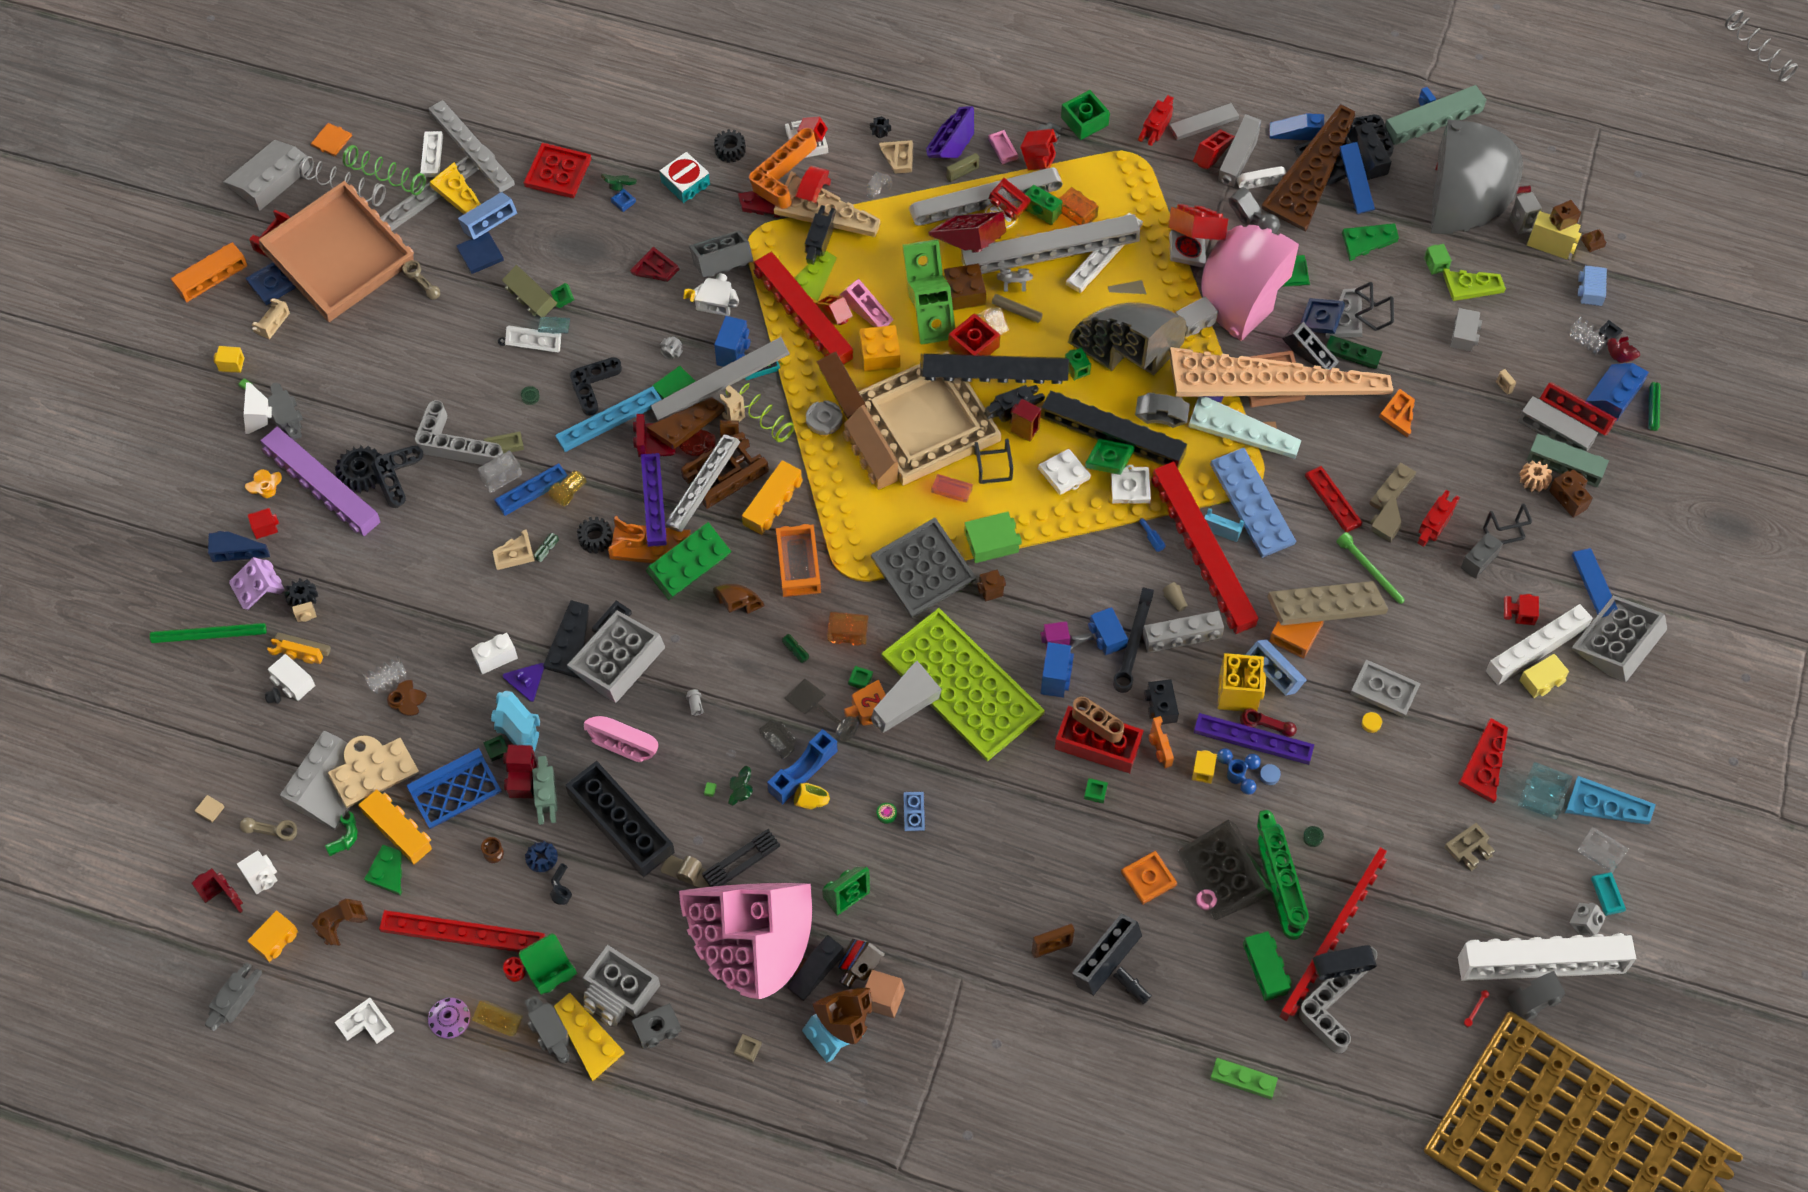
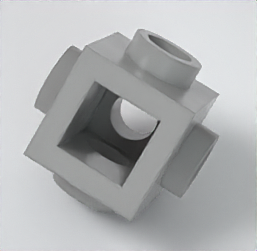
M1579 903L1569 923L1579 935L1593 936L1598 934L1606 916L1600 910V907L1594 903Z

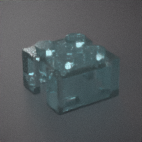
M1534 762L1525 782L1529 785L1525 786L1518 806L1556 820L1565 802V799H1560V796H1565L1573 776Z

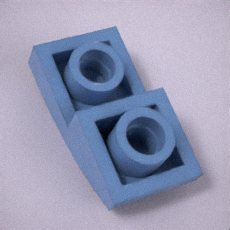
M903 792L905 831H925L924 792Z

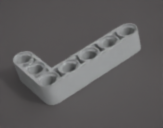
M438 400L431 401L428 404L415 436L417 446L423 450V454L491 467H500L504 464L505 456L501 446L497 443L441 434L447 420L444 405Z
M1371 947L1376 961L1377 951L1373 947ZM1368 971L1327 979L1304 1000L1300 1007L1299 1018L1335 1053L1346 1051L1351 1041V1036L1326 1010ZM1333 982H1340L1343 987H1336ZM1319 995L1327 996L1328 1001L1321 1000ZM1305 1008L1312 1009L1314 1014L1306 1013ZM1320 1023H1326L1329 1029H1323ZM1335 1038L1343 1039L1345 1044H1338Z

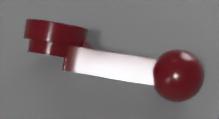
M1246 709L1240 715V722L1245 726L1255 728L1257 725H1262L1282 732L1286 737L1294 736L1297 731L1294 723L1273 719L1263 715L1261 712L1258 713L1254 709ZM1247 714H1252L1255 717V722H1250Z

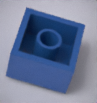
M725 316L714 344L716 364L718 366L725 367L745 356V349L748 350L750 346V339H748L749 329L747 328L746 320Z
M1048 642L1041 694L1064 698V692L1069 691L1074 653H1070L1071 645Z

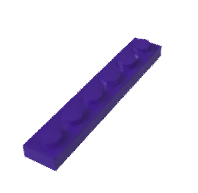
M641 454L648 547L667 545L660 454Z
M1201 713L1198 715L1194 734L1307 765L1310 764L1315 745Z

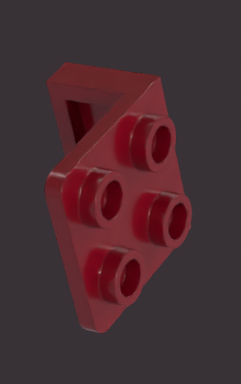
M636 414V421H633L634 433L636 432L637 437H633V446L637 448L638 457H641V454L659 453L660 456L675 455L676 448L673 450L647 432V427L654 423L645 424L644 414Z
M211 868L206 873L198 875L192 882L193 887L205 903L223 891L238 912H243L240 906L243 902L232 886L230 887L221 872L216 874Z

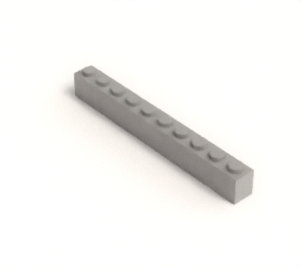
M1135 214L1124 215L1122 217L991 243L988 247L983 248L981 252L972 253L971 250L965 251L961 249L963 266L979 263L981 273L984 274L999 271L1003 268H1013L1140 242V228Z

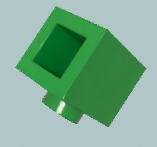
M1082 348L1070 350L1065 354V358L1069 359L1068 372L1074 381L1090 375L1091 363Z

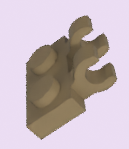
M1477 823L1450 840L1444 847L1457 862L1463 859L1470 871L1477 868L1476 864L1479 863V860L1472 854L1473 851L1479 849L1481 856L1486 861L1493 857L1492 853L1495 852L1487 843L1490 837Z

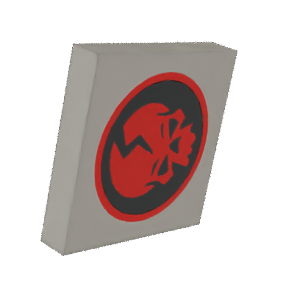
M1171 230L1169 233L1170 261L1204 268L1206 264L1205 239L1191 238Z

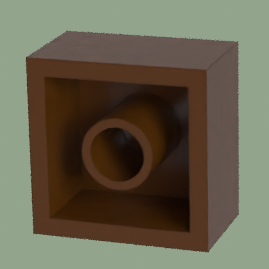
M979 263L944 269V278L951 289L953 310L986 305V288Z

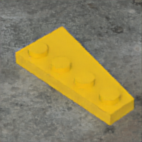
M571 993L554 1006L592 1081L625 1054L623 1049Z

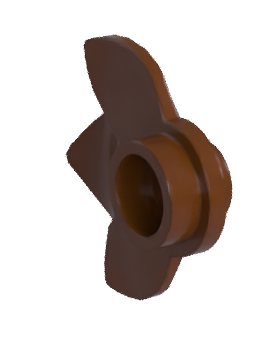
M406 680L398 684L397 689L388 695L387 703L392 709H399L403 715L413 716L419 713L417 706L424 702L427 694L421 690L413 689V681Z

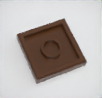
M1069 924L1033 937L1031 951L1033 957L1038 958L1072 946L1075 931L1073 925Z

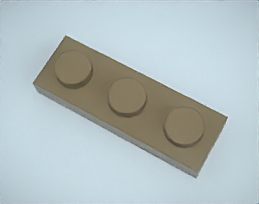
M1400 462L1370 500L1369 504L1382 511L1381 506L1386 499L1389 500L1392 495L1397 500L1415 477L1416 471Z

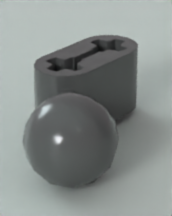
M1241 187L1228 199L1230 206L1242 223L1248 225L1253 221L1262 230L1269 228L1273 234L1278 232L1280 228L1279 219L1272 214L1262 215L1259 205L1248 189Z

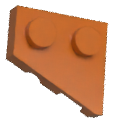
M1399 389L1381 412L1379 418L1408 437L1411 433L1410 426L1413 420L1412 409L1414 408L1415 399Z
M1161 716L1153 718L1149 741L1152 746L1155 745L1156 756L1159 763L1162 762L1164 768L1172 766L1174 756L1167 734H1163L1161 730V722L1163 721Z

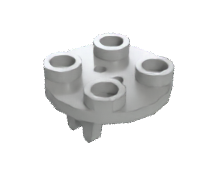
M1003 268L997 274V279L1004 281V292L1008 291V283L1011 282L1022 283V291H1026V281L1032 280L1033 275L1026 268L1018 269V271Z

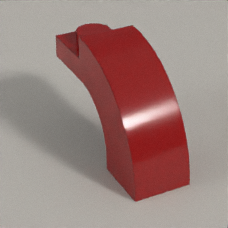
M810 166L801 180L796 197L816 203L823 185L830 186L831 179L828 178L830 170Z

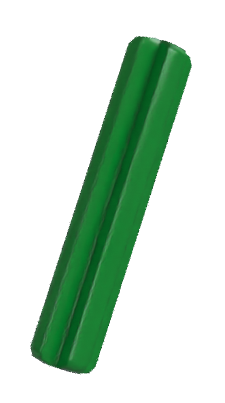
M1652 382L1649 386L1648 428L1650 431H1657L1660 427L1661 385L1659 382Z

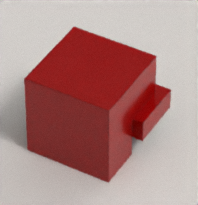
M1054 129L1029 131L1026 133L1020 148L1028 171L1050 168L1056 155L1053 143L1057 142Z

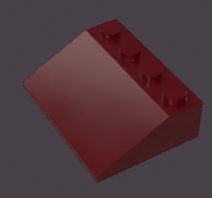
M1004 212L954 215L928 233L929 236L962 250H971L972 253L981 252L983 248L988 247L989 244L994 243L996 239H1000L1006 233Z

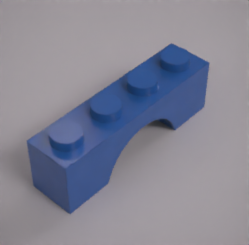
M822 729L808 743L802 756L792 766L784 770L780 769L767 782L768 792L781 804H784L796 792L800 783H805L838 751L837 741Z

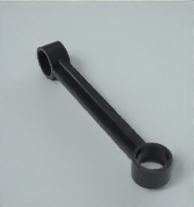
M1142 588L1120 671L1114 676L1113 686L1120 693L1130 691L1133 685L1132 670L1152 602L1153 589ZM1120 677H1125L1129 679L1130 684L1128 686H1120L1116 680Z

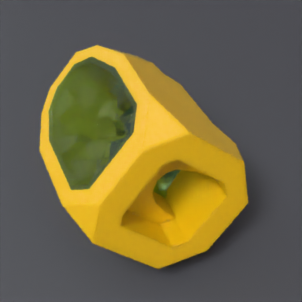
M800 783L795 792L794 805L807 809L823 807L830 800L829 793L819 786Z

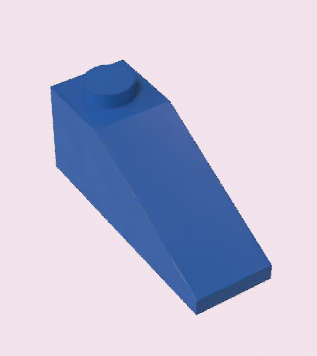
M1306 113L1271 122L1270 139L1311 141L1324 126V114Z

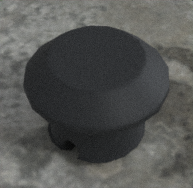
M273 687L272 691L265 693L266 702L269 704L273 702L276 704L280 703L281 695L277 688Z

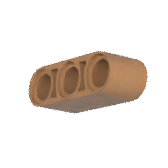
M1078 697L1074 700L1073 718L1111 743L1121 740L1124 724L1120 719L1086 697ZM1083 707L1086 710L1080 711L1077 708ZM1094 718H1100L1102 721H1095ZM1110 729H1117L1118 732H1112Z

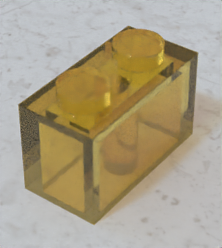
M480 1000L472 1021L508 1036H515L523 1015L487 1000Z

